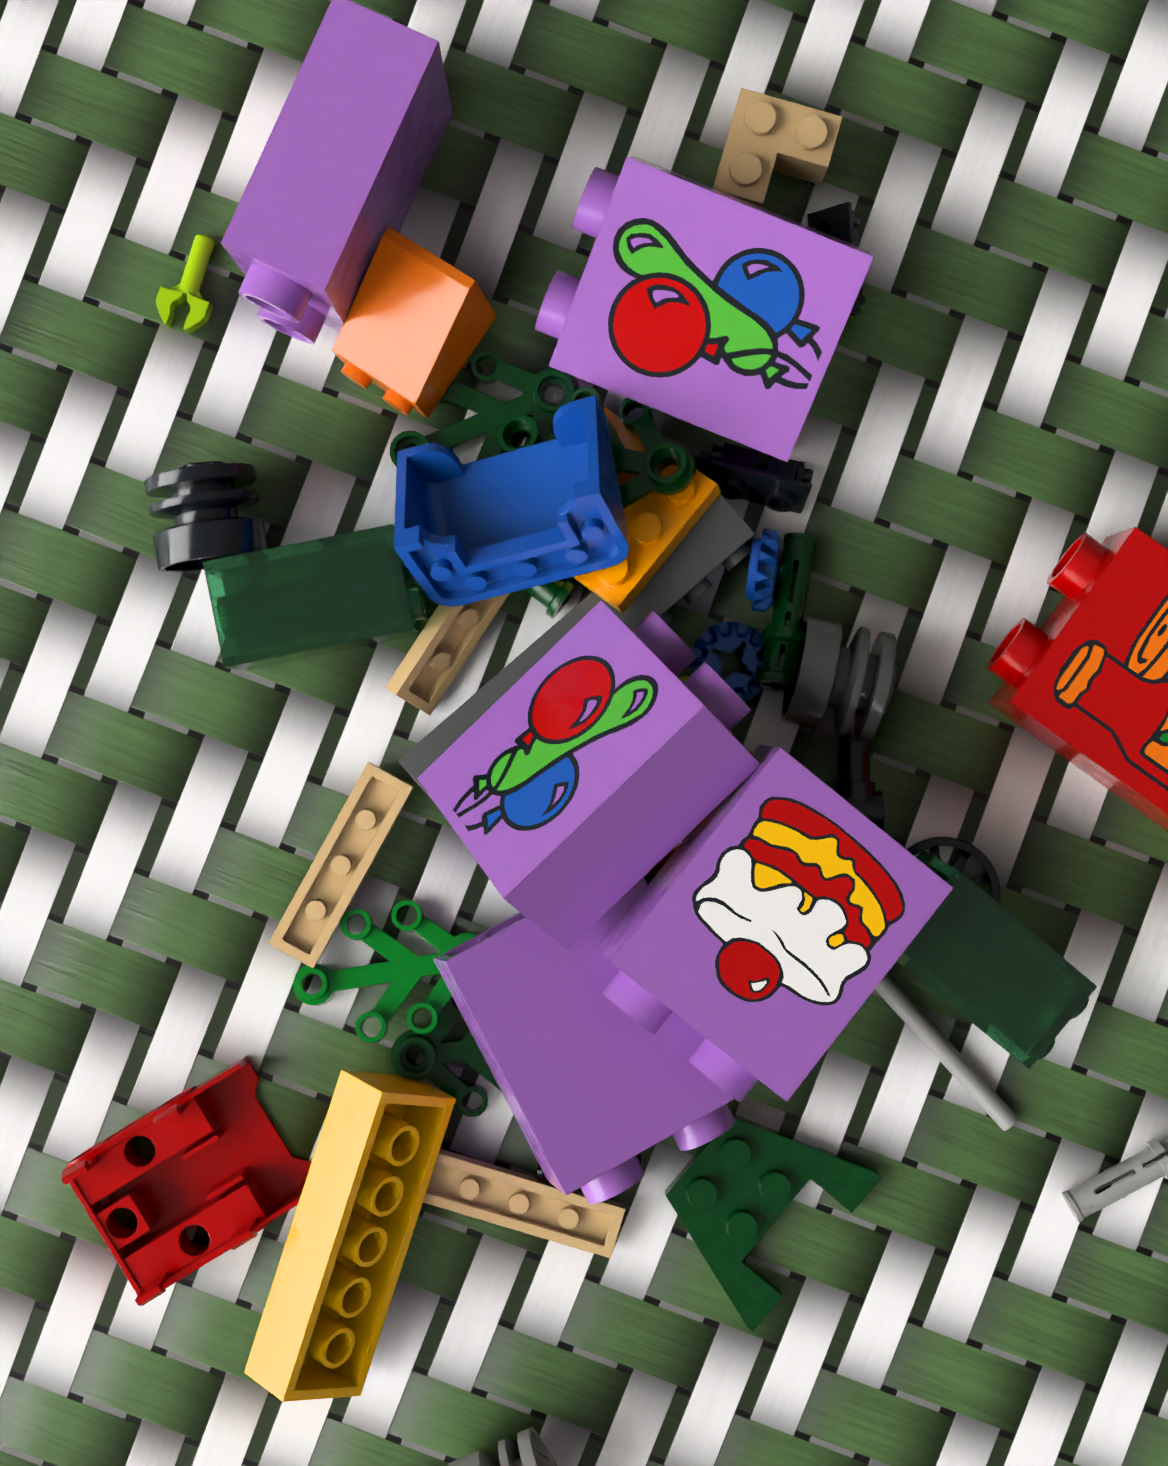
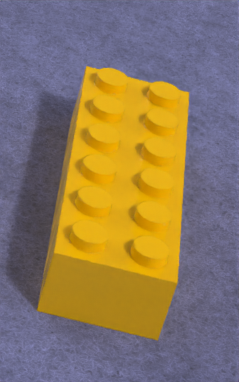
M341 1070L244 1371L246 1375L282 1402L361 1396L456 1098L422 1080L416 1081L400 1075L350 1070Z

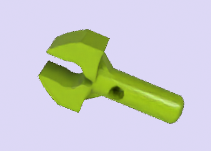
M197 234L195 236L181 282L171 289L160 286L156 298L160 317L169 328H171L176 307L187 299L190 305V313L183 327L187 334L205 325L209 321L213 305L203 300L200 293L215 245V241L208 235Z

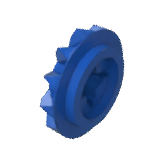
M764 528L761 538H754L746 586V600H752V611L766 612L772 606L781 538L777 530Z
M734 621L714 625L707 629L693 646L692 651L697 658L690 664L691 674L706 662L721 676L722 673L720 671L723 668V663L717 659L718 656L712 653V650L715 649L719 653L730 654L734 649H738L742 643L745 647L741 651L743 654L740 662L746 666L745 669L751 673L750 676L734 671L723 680L744 702L750 700L763 689L754 683L755 674L761 672L765 644L761 642V635L755 628Z

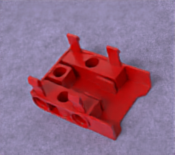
M247 1056L198 1086L194 1085L84 1151L68 1162L66 1168L62 1171L61 1180L63 1184L69 1183L136 1292L135 1302L138 1306H143L163 1294L166 1288L228 1250H235L257 1236V1232L299 1203L311 1161L292 1156L256 1097L260 1077ZM135 1136H145L153 1142L155 1146L154 1157L144 1158L135 1151L133 1146ZM127 1208L131 1210L138 1220L137 1227L126 1228L122 1226L116 1218V1209ZM190 1225L203 1227L208 1232L210 1243L205 1245L193 1243L187 1236L186 1227Z

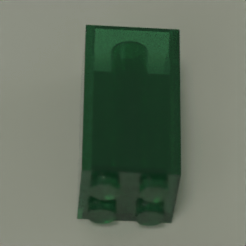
M394 524L203 562L224 668L244 671L419 636L422 631L421 623L429 621L426 600L423 591H420L419 587L413 588L411 573L394 549Z
M922 849L916 858L951 885L953 889L896 962L1030 1070L1036 1061L1043 1059L1049 1054L1055 1044L1056 1036L1070 1019L1076 1018L1084 1011L1089 1002V996L1097 986L958 869Z

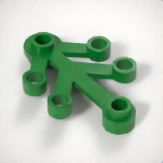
M411 900L400 901L394 906L391 913L393 924L401 931H414L440 952L417 956L374 925L372 917L362 909H351L341 918L340 927L343 934L352 940L363 941L389 961L334 971L320 964H316L315 968L306 965L296 973L293 989L297 998L303 1003L321 1006L331 1001L337 991L391 983L372 1011L361 1014L355 1023L356 1034L362 1041L377 1043L386 1037L388 1023L420 979L440 974L433 958L473 938L476 934L462 933L453 937L424 916L422 908L417 903ZM406 907L415 908L417 912L416 921L409 926H404L399 921V913ZM357 915L363 916L366 920L364 931L360 934H352L348 928L350 919ZM316 974L322 980V988L316 994H309L305 989V981L309 976ZM442 976L426 1001L413 1005L407 1013V1024L417 1034H430L437 1028L439 1015L452 998ZM420 1009H428L432 1014V1022L425 1029L418 1028L414 1023L415 1013ZM375 1017L380 1021L381 1030L377 1036L370 1038L365 1035L363 1024L368 1018Z

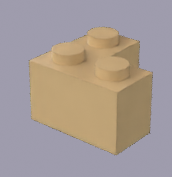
M741 88L713 188L762 207L772 171L821 185L829 167L842 116Z

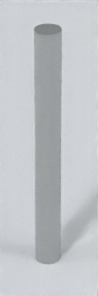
M887 973L875 988L876 992L1003 1131L1011 1128L1017 1122L1018 1116Z

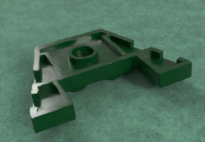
M732 1113L736 1120L735 1124L719 1137L702 1145L667 1187L665 1195L744 1323L751 1331H754L783 1296L780 1289L743 1260L809 1180H813L852 1213L881 1179V1176L869 1166L859 1165L839 1157L838 1154L823 1148L818 1149L792 1139L787 1134Z

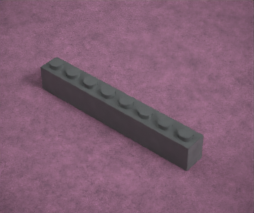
M720 493L623 614L594 592H591L403 755L398 762L432 800L417 778L601 600L631 631L652 611L668 624L674 619L668 610L680 599L684 598L690 605L713 585L707 578L710 573L721 564L729 571L751 552L746 542L755 533Z

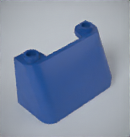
M596 395L561 406L553 417V430L556 439L463 465L450 448L437 443H426L397 451L394 549L423 591L433 602L452 607L466 605L609 568L621 563L629 553V537L605 412Z

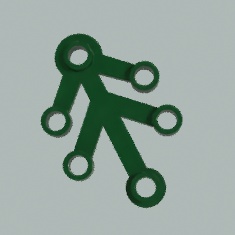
M480 351L474 355L471 361V370L477 381L483 384L499 381L525 394L505 402L453 381L438 404L451 402L478 414L427 436H423L417 431L401 432L391 442V460L397 467V451L404 450L411 445L418 446L426 443H437L452 449L485 434L487 435L476 461L502 454L503 449L498 442V430L507 418L517 414L527 416L534 414L533 420L541 430V433L549 434L555 412L561 406L569 403L571 395L579 388L578 383L572 375L552 367L543 369L535 375L501 361L499 356L493 351ZM483 359H491L497 365L496 370L491 375H482L477 371L478 363ZM548 387H560L564 392L562 400L558 403L548 402L544 397V392ZM526 437L523 446L531 440V437Z
M592 387L578 388L570 397L569 402L596 395L604 410V403L599 393ZM625 398L619 405L618 415L627 430L637 433L647 453L625 449L606 417L616 473L622 471L637 474L619 487L623 509L653 491L661 495H674L682 492L691 484L696 472L694 458L686 447L664 441L652 421L653 414L650 407ZM635 408L644 409L639 418L633 420L627 418L631 410ZM523 414L510 416L501 424L498 430V442L505 453L520 449L516 448V445L524 437H531V440L520 448L556 439L555 435L541 433L536 422L531 417ZM676 465L679 467L678 471L668 477L661 476L662 471L667 466Z
M452 997L440 1013L439 1024L432 1033L422 1035L408 1030L395 1040L391 1049V1063L394 1070L400 1076L416 1081L429 1079L446 1094L456 1098L457 1106L462 1114L468 1117H477L487 1108V1091L479 1084L472 1083L467 1085L444 1063L465 1061L497 1089L500 1090L470 1031L463 1040L441 1042L460 1015H462ZM421 1046L426 1051V1059L421 1063L412 1062L407 1055L410 1047ZM468 1092L478 1093L482 1097V1105L476 1109L468 1108L463 1102L464 1095Z

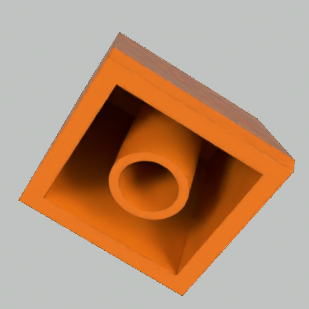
M388 227L376 249L332 351L344 363L341 372L354 383L364 389H367L373 383L385 391L382 399L399 412L408 416L413 409L428 419L497 315L474 279Z

